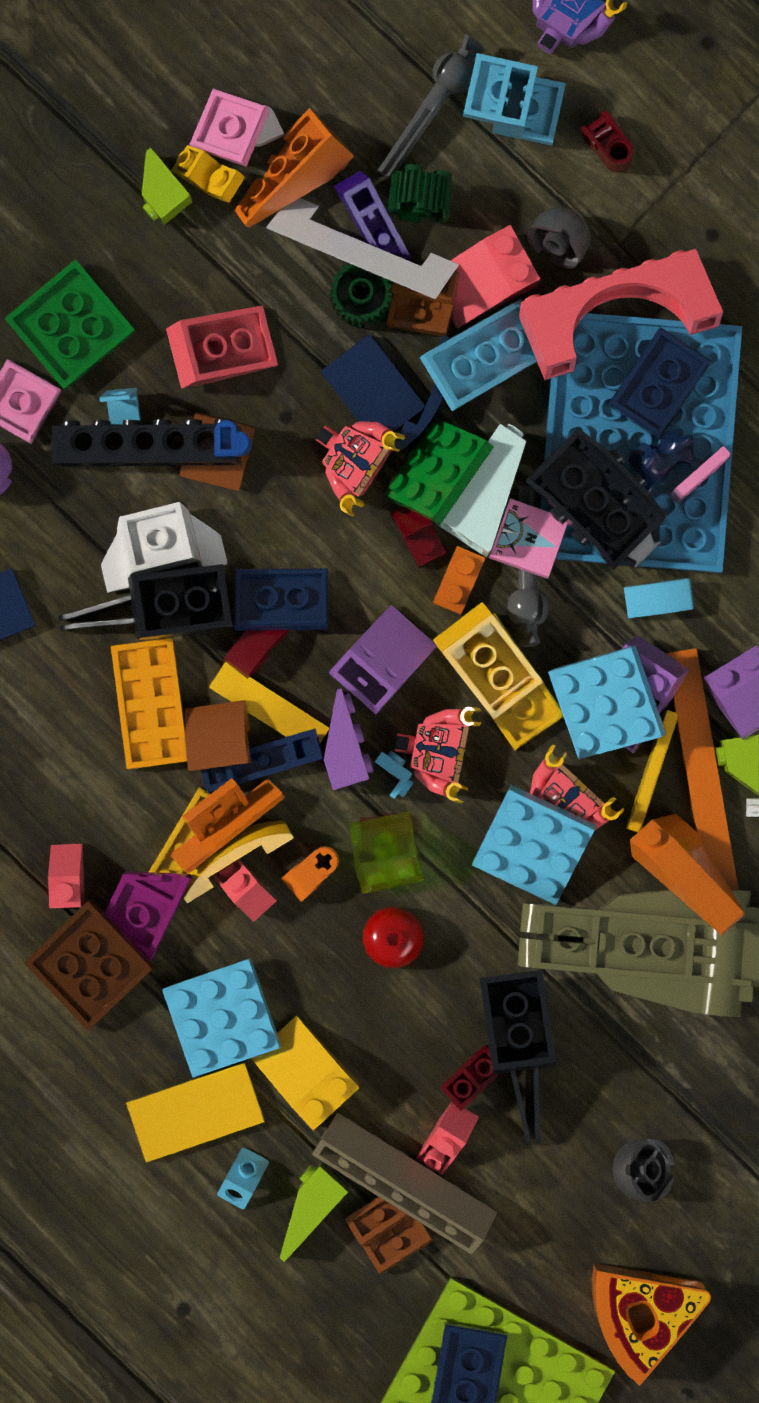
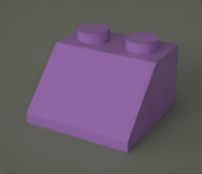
M756 645L704 677L711 698L742 740L759 730V647Z

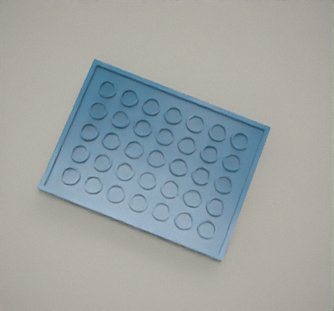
M587 313L578 323L573 333V345L577 356L574 371L551 378L544 461L574 431L580 428L608 451L611 449L615 450L624 459L625 463L623 466L632 474L635 469L628 459L634 446L641 443L658 446L665 434L677 428H682L683 436H693V461L695 466L691 467L686 463L677 464L662 482L654 486L651 492L652 497L667 517L660 525L661 543L638 567L720 574L723 572L742 326L719 324V327L690 335L681 321ZM659 327H661L712 362L661 438L657 439L607 405ZM724 446L730 452L731 457L680 503H676L670 497L673 490ZM541 497L540 509L549 512L552 507ZM567 523L555 560L607 564L589 545L583 547L572 536L575 530Z

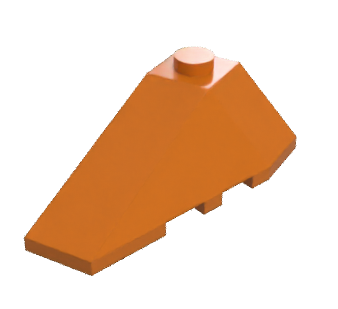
M311 108L286 132L282 138L286 142L277 156L273 154L266 162L269 164L267 172L263 178L254 180L236 207L235 212L248 228L333 179L340 171L347 167L349 161L354 157L344 142Z
M677 814L652 819L630 839L632 857L721 936L744 916V911L698 832Z

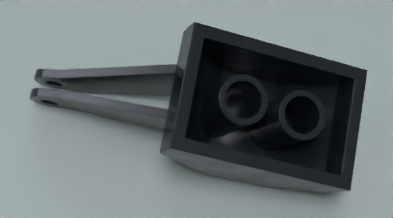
M223 564L131 575L128 577L130 595L74 613L58 616L59 621H67L132 606L134 618L74 623L60 626V631L135 624L137 640L188 636L232 626Z
M536 970L480 978L493 1075L511 1072L522 1120L525 1145H530L529 1129L516 1071L530 1070L532 1119L536 1144L541 1143L539 1129V1068L556 1066L543 971Z

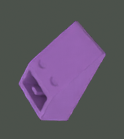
M390 605L330 670L329 674L371 712L377 715L434 651L437 645L396 608Z
M637 636L626 643L623 648L636 645L659 715H661L690 669L640 636ZM641 743L626 746L625 748L635 753Z
M342 688L337 689L324 756V763L333 790L370 780L368 773L374 772L369 754L362 755L359 744L365 741L359 723L353 725L350 717L351 713H355L350 693L344 695Z

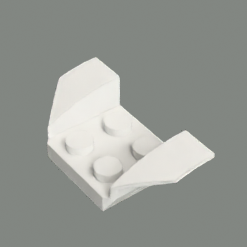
M177 502L120 516L117 534L101 563L107 593L109 594L129 589L128 577L131 575L153 573L193 562H198L199 567L219 564L226 565L228 563L221 535L191 515L183 504Z

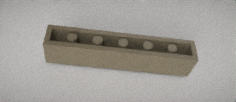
M339 1113L332 1119L312 1153L314 1157L471 1255L484 1241L497 1214L486 1203L470 1196L457 1185L446 1181L435 1174L430 1168L422 1166L404 1152L393 1148L382 1141L377 1135L369 1133L355 1124L353 1120Z

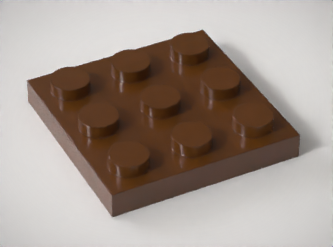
M92 899L88 900L24 962L88 1031L156 967Z

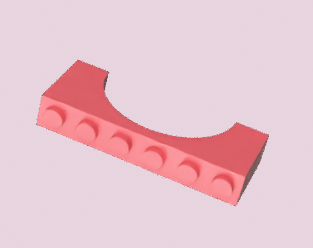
M679 250L667 258L660 260L650 259L643 262L640 266L631 269L620 268L611 275L601 278L591 277L581 284L572 287L568 285L561 286L552 293L542 296L539 294L532 295L522 301L519 318L544 380L574 371L577 359L573 345L575 328L590 310L610 300L641 298L658 303L674 313L684 324L690 335L719 327L723 310L697 250Z

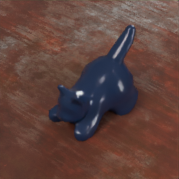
M682 428L674 429L665 434L658 446L641 443L634 446L630 452L628 461L634 467L635 472L646 481L645 489L650 494L654 486L662 482L677 464L686 463L691 467L695 466L693 461V436H683Z

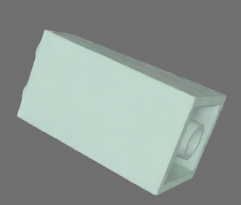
M500 424L488 441L494 448L441 525L437 524L485 558L488 557L493 547L526 441L522 438L524 434L511 424H508L507 427Z

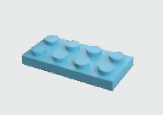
M521 299L420 357L451 411L537 362L519 318Z

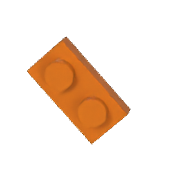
M457 546L433 604L462 615L485 557Z

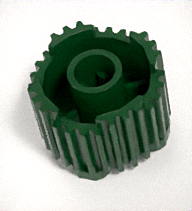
M406 164L404 171H395L391 176L387 212L392 214L396 211V213H399L400 221L420 223L421 219L436 217V223L447 222L449 220L453 188L452 174L444 170H436L431 173L428 171L423 172V166Z
M348 263V266L342 265V270L337 271V276L333 277L334 282H331L330 298L333 310H335L337 316L340 315L341 321L344 320L346 325L353 328H361L362 325L367 328L368 324L374 326L375 321L379 323L380 317L384 319L385 315L389 312L392 300V284H390V280ZM360 288L363 292L370 293L362 300L354 297L356 296V290Z

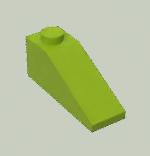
M322 1163L316 1168L310 1165L299 1178L302 1184L298 1190L280 1259L283 1262L291 1256L348 1193L349 1187Z

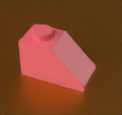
M83 844L51 845L48 872L49 908L82 907L85 904Z

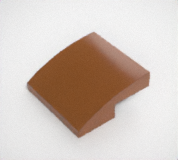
M454 271L436 299L393 282V298L386 323L388 328L440 337L445 335L448 337L455 305L459 272Z
M197 412L194 415V419L202 420V424H214L215 419H221ZM234 422L242 428V432L248 435L251 442H253L256 427ZM210 434L203 438L201 445L204 450L213 447L214 435ZM250 452L242 456V466H181L179 476L240 491Z
M246 700L185 709V743L188 771L251 763L247 731H250Z
M379 1196L345 1218L357 1241L364 1248L380 1275L433 1241L422 1223Z

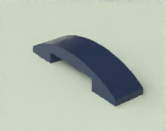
M442 335L439 345L448 341L449 337ZM436 384L418 425L407 420L405 421L400 433L405 435V439L397 440L395 447L400 449V451H394L395 454L400 455L415 444L434 420L444 398Z
M315 728L249 748L251 763L201 769V774L206 791L209 793L217 790L231 778L237 784H241L324 759Z

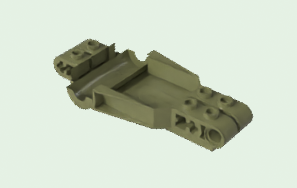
M670 890L618 894L600 909L522 903L520 931L549 934L548 939L520 937L517 966L596 973L612 991L692 1013L741 1017L742 1001L752 1002L753 987H759V908L750 907L751 891L731 890L744 911V916L721 936ZM554 936L583 937V942L554 940Z

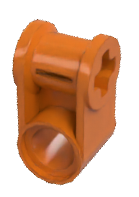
M320 847L313 851L306 859L295 865L281 880L302 902L322 884L323 880L336 870L339 864V855L332 847ZM319 853L323 856L331 855L332 859L329 861L330 868L327 866L320 868L317 863L320 861Z

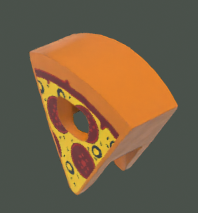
M593 1264L592 1296L599 1326L618 1364L640 1386L710 1303L711 1295L705 1289L704 1284L698 1280L603 1264Z

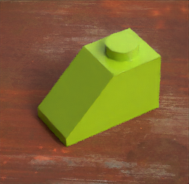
M152 148L148 149L145 156L142 197L146 204L142 207L153 221L159 219L165 225L191 204L192 199L190 194Z
M759 734L748 736L743 740L740 737L719 741L720 747L716 748L718 765L724 766V772L759 796Z

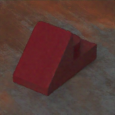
M404 506L390 513L418 567L446 554L430 519Z

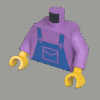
M533 0L532 12L537 17L536 26L544 31L537 42V46L544 52L552 54L559 42L569 48H573L576 44L584 45L603 36L615 20L614 14L626 9L627 2H623L620 8L617 9L613 5V0H606V3L602 0Z

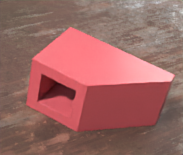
M240 858L212 875L233 903L253 922L276 902L272 894Z
M451 1102L439 1118L418 1153L416 1160L427 1168L443 1175L466 1144L479 1117L465 1108L460 1111Z

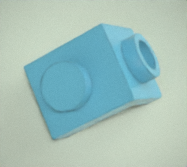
M390 751L386 755L382 752L375 763L400 780L389 796L393 799L398 794L404 797L414 783L409 779L412 773L403 767L406 761L397 754Z

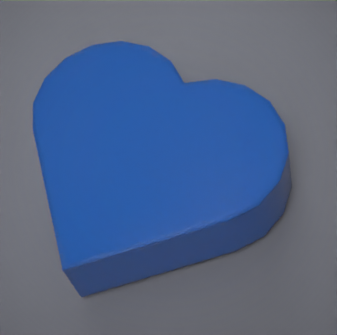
M222 420L217 423L214 430V456L216 458L242 457L250 452L252 447L251 439L245 433L240 432L234 422Z

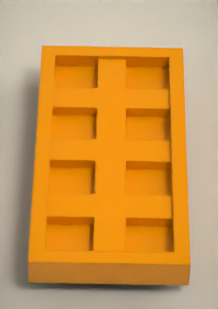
M173 638L111 646L126 768L135 769L187 762L185 724Z

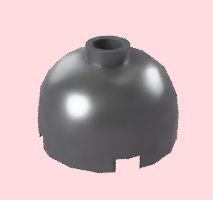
M552 207L540 213L527 231V239L536 253L539 254L543 250L552 256L547 260L551 264L562 268H574L578 262L582 261L590 245V231L578 211Z
M641 1138L627 1142L618 1150L613 1162V1177L618 1189L628 1198L638 1201L662 1200L669 1193L674 1182V1175H670V1165H674L673 1156L669 1148L661 1140Z

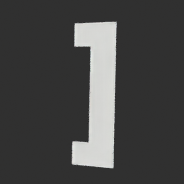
M301 198L280 209L266 227L433 299L437 298L459 266V264L433 253H430L423 265L419 266L312 221L310 218L319 206Z

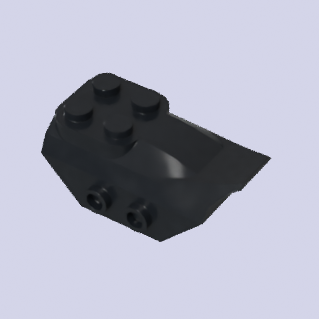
M578 428L529 476L526 482L552 507L549 512L560 524L563 525L567 522L575 530L572 536L583 547L589 545L613 570L623 565L636 568L661 543L660 525L667 516L652 495L645 489L646 481L635 471L631 474L623 466L625 463L624 459L615 450L611 449L608 451L604 446Z

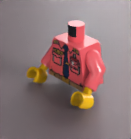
M358 421L354 425L345 426L340 434L327 425L323 427L316 441L329 449L322 463L326 466L325 474L333 492L340 500V508L343 512L354 517L355 514L352 512V506L354 504L361 508L364 506V502L356 498L355 495L358 497L364 495L391 452L400 451V449L395 447V440L397 438L404 440V434L393 432L380 422Z
M476 707L445 709L427 716L423 724H418L416 736L397 734L394 750L395 752L412 755L410 767L414 769L415 778L429 791L448 797L451 801L459 804L464 803V801L457 798V792L460 789L468 791V787L458 782L469 726L481 725V722H473L472 720L473 712L481 711L480 708Z
M556 745L550 746L545 759L533 774L530 794L595 824V830L609 820L617 819L624 812V808L618 812L612 810L611 804L616 800L615 797L610 798L606 803L599 799L563 765L567 753L564 752L562 757H555L552 752Z

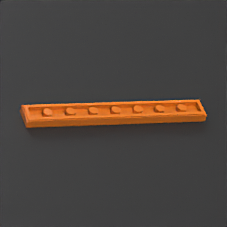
M697 648L666 653L690 669L673 697L675 713L679 715L677 727L695 830L704 842L730 889L739 890Z

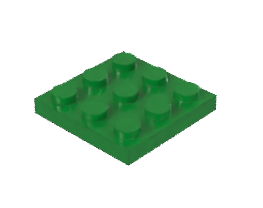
M76 259L4 318L65 391L136 332Z
M435 418L426 428L416 447L408 454L405 463L398 473L390 480L389 486L383 494L392 501L441 525L494 446L485 439Z

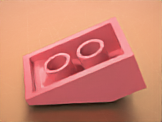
M511 225L486 237L451 260L459 264L455 270L459 272L452 322L458 330L538 287L540 277Z
M263 305L180 320L166 328L181 389L209 384L278 365Z

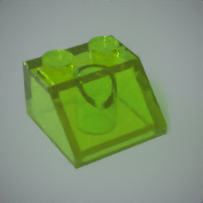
M410 811L349 824L355 871L363 894L424 881Z

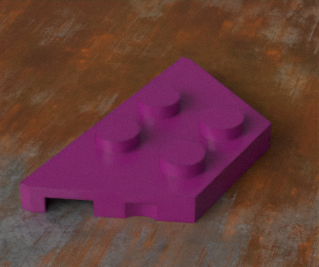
M127 871L122 875L105 914L152 962L193 876L181 873Z

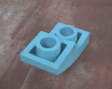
M690 578L624 587L628 618L694 609Z

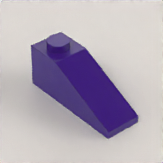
M359 171L334 186L348 214L367 244L405 260L411 258L369 177Z

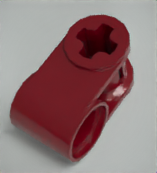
M606 110L602 111L600 118L588 127L582 126L579 129L584 141L595 151L610 171L623 172L630 166L633 146L620 130L614 118ZM615 149H620L626 153L627 157L623 160H616L610 153Z

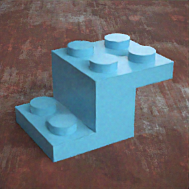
M477 53L463 117L493 123L492 133L552 146L566 83L536 77L538 66Z

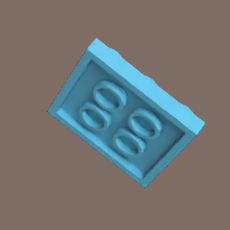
M636 645L558 667L548 672L578 759L660 738L666 734Z
M510 785L472 862V866L556 905L591 839L596 825Z
M251 958L162 989L192 1078L282 1047Z

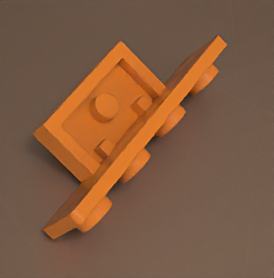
M232 778L182 816L194 836L171 854V857L185 873H190L284 799L283 793L269 779H266L245 796L239 785Z

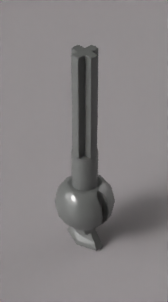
M465 34L462 47L457 53L447 52L436 60L432 72V77L436 82L377 171L391 180L393 173L398 171L450 94L458 95L469 89L474 68L472 61L477 53L481 54L484 52L481 43Z
M530 485L519 486L518 501L536 507L535 490ZM518 569V590L510 595L506 609L509 619L515 625L520 626V637L517 647H535L540 643L537 635V626L544 623L547 619L550 606L546 595L542 591L537 590V575Z

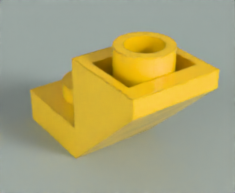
M189 145L179 154L176 164L171 170L174 174L208 195L227 203L231 201L245 178L238 170L219 164L205 151Z

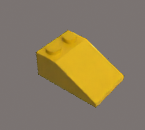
M483 602L433 639L434 643L493 719L497 718L543 682Z
M296 1015L277 1033L282 1047L252 1057L251 1059L288 1104L314 1131L360 1088V1083Z

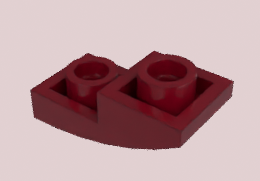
M289 630L245 631L224 657V661L248 679L268 660L269 652L289 634Z
M483 1045L440 1086L441 1090L460 1111L484 1091V1088L499 1075H493L489 1049Z

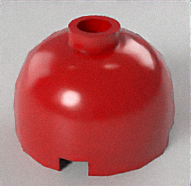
M388 906L377 910L368 919L363 929V945L367 955L376 964L385 968L398 969L409 965L419 956L424 946V931L420 920L412 912L402 907Z

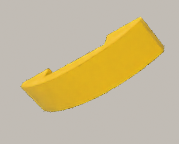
M284 820L270 821L247 827L190 873H185L193 876L183 896L186 903L191 902L214 887L210 876L262 845L265 852L269 854L292 840L294 837Z

